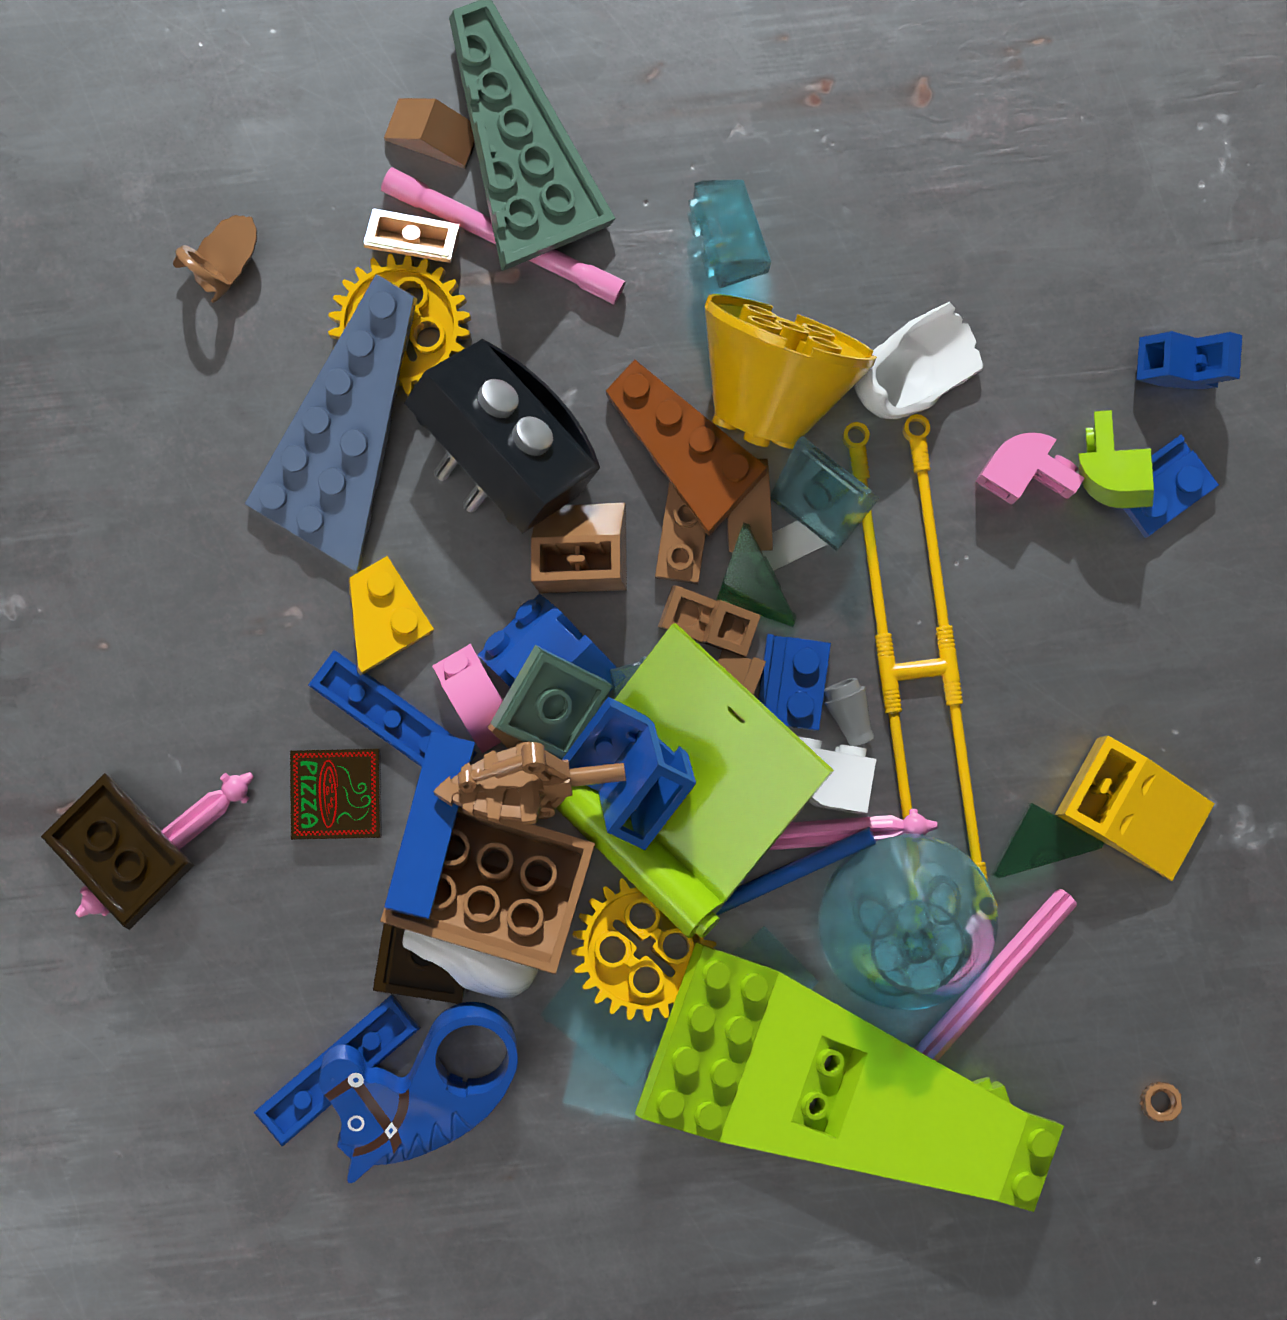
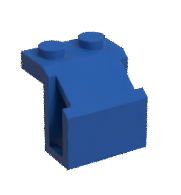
M540 593L534 599L523 603L517 610L516 617L503 630L492 634L487 639L484 649L478 654L484 663L510 688L535 645L608 681L612 685L610 691L625 677L586 635H583L554 604Z
M607 697L562 759L569 761L570 769L624 763L626 781L586 786L599 792L607 833L643 850H646L696 785L688 753L680 746L673 752L658 738L653 721L646 715L610 697ZM629 817H631L634 831L623 826Z

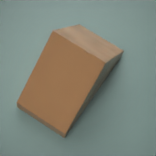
M399 98L384 136V140L464 169L467 167L475 145L470 120L439 100L431 98Z

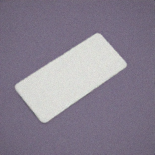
M812 513L773 532V550L750 551L749 554L759 574L764 576L828 545L830 539L817 513Z

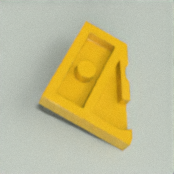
M388 556L349 578L353 635L355 636L357 656L356 666L360 676L433 633L434 628Z

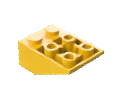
M1107 735L1096 739L1055 815L1173 881L1215 803L1149 758Z

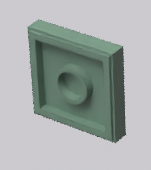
M535 645L493 717L491 724L496 729L523 742L530 741V743L537 742L543 744L547 752L562 760L599 710L612 685L608 681Z

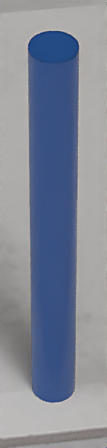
M870 827L739 886L716 915L723 914L876 844L873 832Z

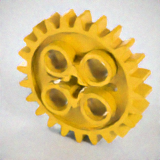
M390 253L387 257V266L381 267L372 258L370 259L372 272L367 274L361 268L356 267L355 272L359 281L356 284L345 279L342 281L349 293L347 296H333L334 301L342 309L341 311L329 312L328 316L332 321L339 323L340 326L329 330L328 334L331 338L339 340L376 274L404 291L409 288L421 289L423 291V298L415 307L409 336L417 354V359L410 361L407 352H404L398 379L400 380L399 386H403L406 395L409 396L413 390V384H417L426 370L465 349L458 344V340L470 339L471 333L469 330L460 327V324L470 321L471 315L469 312L457 310L464 306L467 301L464 295L451 296L456 291L458 284L455 279L444 284L442 283L446 274L444 268L439 267L430 274V262L428 259L424 258L418 267H414L413 258L408 255L404 257L402 265H397L395 258ZM431 327L440 331L439 340L435 345L422 347L418 344V335L425 328Z
M624 878L619 879V893L615 894L607 886L603 887L602 891L606 901L602 904L598 900L591 898L588 903L595 912L593 916L582 913L578 916L580 921L587 925L586 930H577L572 933L573 937L583 941V946L571 950V955L584 958V963L576 967L574 972H588L590 978L583 984L582 989L586 990L596 986L599 992L595 996L594 1003L598 1004L606 998L610 999L609 1013L612 1015L620 1006L626 1007V1020L631 1021L636 1010L641 1009L645 1022H649L652 1017V1011L655 1008L658 1009L664 1019L668 1018V1004H674L696 942L711 948L717 946V943L712 940H704V937L701 938L697 934L692 938H687L636 887L630 889ZM642 904L652 910L654 920L649 928L638 929L631 923L629 915L633 906ZM619 920L640 941L650 938L654 942L650 950L674 970V975L672 977L667 976L648 956L637 959L633 955L637 949L636 945L613 927V922ZM670 934L680 935L686 941L687 950L681 959H672L664 952L663 942ZM606 938H616L623 944L624 956L619 962L610 963L601 957L599 951L600 944ZM639 968H650L657 976V986L650 993H642L634 986L633 977Z

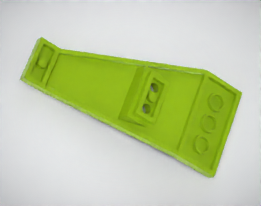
M697 942L635 1111V1115L641 1119L717 1142L998 1201L1034 1212L1064 1128V1125L1017 1108L781 972ZM832 1056L829 1066L825 1068L826 1059ZM816 1098L815 1107L810 1111V1103Z

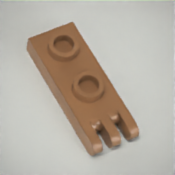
M669 480L655 578L698 585L706 532Z

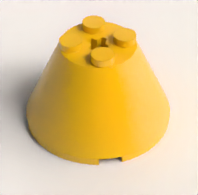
M726 294L709 295L705 303V316L715 412L712 422L726 429L736 430L738 428L745 431L743 439L747 442L761 447H768L770 441L779 446L795 449L797 442L874 366L877 356L872 355L874 351L871 348L830 326L797 314L795 322L778 317L771 312L772 305Z

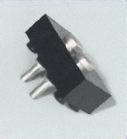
M484 339L426 370L404 403L414 413L419 424L427 428L446 450L445 456L434 470V475L438 476L437 479L441 481L448 479L459 463L475 481L476 486L463 502L464 509L467 508L466 511L470 513L475 512L488 495L504 513L506 520L516 526L522 534L576 499L600 469L595 451L586 433L563 401L525 365Z

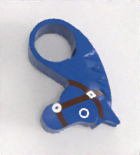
M463 1002L446 1009L433 1022L410 1072L405 1077H398L382 1068L367 1067L361 1053L349 1045H337L323 1056L319 1086L321 1092L335 1108L341 1119V1132L338 1135L337 1147L351 1158L348 1168V1183L357 1181L373 1165H387L407 1161L447 1145L469 1132L493 1111L509 1088L518 1064L516 1034L511 1022L500 1010L481 1002ZM475 1025L488 1028L503 1040L507 1048L505 1058L500 1066L486 1076L468 1078L466 1082L462 1081L463 1077L450 1073L449 1076L447 1069L442 1065L437 1055V1049L442 1040L450 1032L463 1026Z

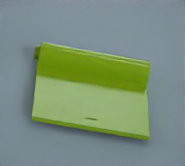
M674 623L614 700L646 715L653 721L658 738L673 752L680 746L688 753L696 785L646 850L607 833L599 792L586 785L572 787L573 796L566 797L556 809L588 841L595 843V848L687 938H692L696 934L703 938L720 921L716 913L834 770L679 625ZM629 817L623 826L634 831L631 817Z

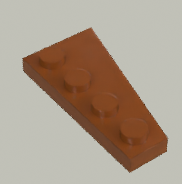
M635 359L606 390L607 398L637 439L646 447L653 461L661 472L665 473L677 490L680 498L700 521V525L708 536L718 528L766 475L767 467Z

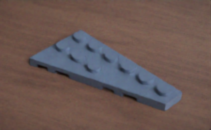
M377 274L245 502L247 506L355 572L361 571L363 547L366 533L369 532L372 516L370 514L373 499L380 480L392 422L390 418L393 403L398 393L400 383L398 379L403 355L407 350L417 302L416 297Z

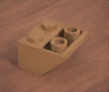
M625 503L565 505L533 527L531 536V582L539 593L627 590Z

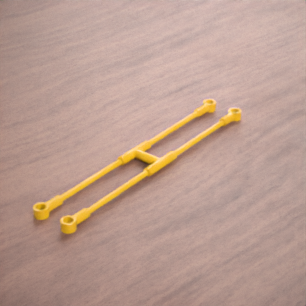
M914 414L905 421L902 432L904 437L910 442L913 471L918 476L938 627L935 630L938 640L939 658L896 664L892 634L888 633L867 481L870 478L866 444L869 440L870 432L865 424L853 422L846 426L842 434V440L844 445L849 448L853 480L857 481L877 627L875 643L885 714L889 715L902 818L904 820L909 815V810L912 809L899 715V712H902L898 681L942 676L946 706L950 707L971 863L968 864L972 890L969 911L978 920H989L997 912V903L990 896L986 863L982 862L960 706V704H963L953 626L949 625L928 476V471L931 470L926 437L930 432V423L925 416ZM911 422L921 423L924 433L919 436L912 434L909 430V424ZM858 429L863 433L864 440L860 443H853L848 437V432ZM905 836L910 869L907 872V879L909 880L911 901L907 917L913 926L927 928L933 924L936 913L928 902L926 880L924 879V870L920 868L918 846L913 845L912 840ZM982 898L987 899L990 903L989 912L983 916L979 915L975 909L977 901ZM920 906L925 907L929 912V918L924 923H918L914 919V911Z

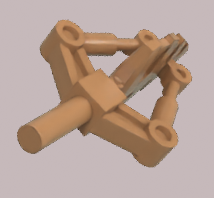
M530 741L518 742L516 747L497 753L495 750L486 753L483 759L470 765V762L461 767V772L452 779L450 776L446 778L433 792L435 796L448 805L452 806L455 803L463 807L464 813L473 816L475 812L487 816L489 821L513 820L521 821L522 825L536 824L538 819L553 817L555 809L564 799L573 796L572 787L626 781L624 763L570 769L568 760H561L547 752L541 743H530Z

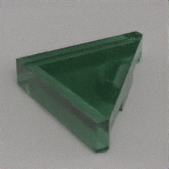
M743 522L716 600L725 601L765 618L793 627L797 616L792 612L767 557L763 555L751 531V526Z
M1029 803L991 875L996 878H1003L1102 849L1104 842L1039 806Z

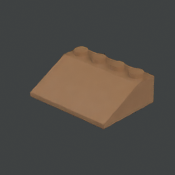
M459 806L430 920L384 908L380 922L556 975L594 852L595 843L533 824L522 825L521 821L503 819L500 822L489 821L487 816L475 812L473 816L464 813L463 807Z

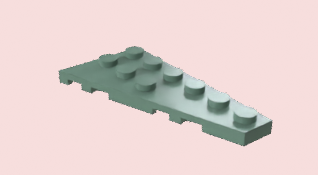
M478 0L454 9L449 17L501 271L611 226L616 219L493 1Z

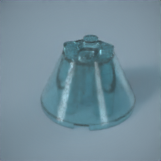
M903 833L900 836L878 840L876 844L845 858L834 871L825 887L819 907L818 925L820 940L827 961L834 973L851 991L879 1006L900 1010H917L936 1006L952 999L977 979L988 963L995 946L998 930V913L989 882L981 869L966 853L936 837L924 834Z

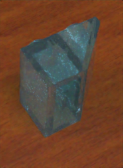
M703 180L694 183L693 199L688 200L690 212H687V216L694 237L702 236L704 252L701 253V257L708 278L715 276L719 288H723L769 273L771 259L744 181Z

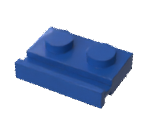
M1182 434L1152 455L1153 506L1123 508L1145 538L1219 486L1194 450L1191 451L1184 442L1185 438Z
M767 634L763 658L766 663L761 674L758 700L787 727L819 731L831 643Z

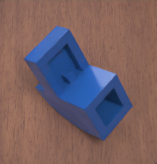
M1170 331L1139 337L1136 380L1162 387L1210 389L1218 388V382L1240 379L1243 335L1227 332L1195 338Z

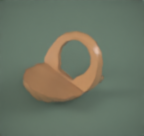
M243 215L231 216L222 220L213 232L203 239L197 250L183 245L175 251L177 256L173 261V266L175 268L187 267L194 273L195 281L206 292H215L211 300L212 303L220 299L230 289L243 272L254 252L257 242V228L253 218Z

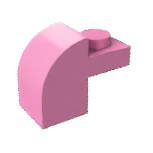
M1023 433L1010 438L1000 446L989 459L975 482L1013 505L1020 498L1032 478L1066 499H1069L1076 493L1085 478L1076 473L1078 467L1070 460L1059 455H1055L1054 458L1048 455L1057 439L1042 433Z
M469 644L432 667L480 751L484 753L501 743L487 726L491 724L503 699L473 647Z

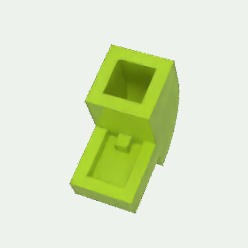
M1112 410L1094 411V427L1085 428L1087 453H1078L1079 475L1085 478L1082 482L1083 487L1095 500L1110 507H1152L1154 483L1151 448L1115 451Z

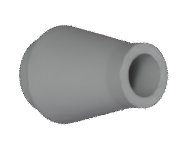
M851 678L827 687L824 690L827 697L824 704L846 736L849 746H858L874 739L865 686L860 687L858 679Z

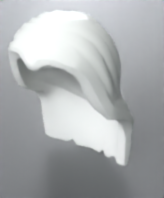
M950 302L909 321L883 344L873 350L872 355L877 356L874 366L854 385V388L863 405L877 417L898 419L927 410L934 406L946 392L963 384L983 370L984 366L980 351L975 349L977 342L971 332V328L968 323H962V317L954 313L956 308Z
M404 931L402 942L404 948L442 967L462 987L495 998H513L530 987L539 971L535 968L415 932Z

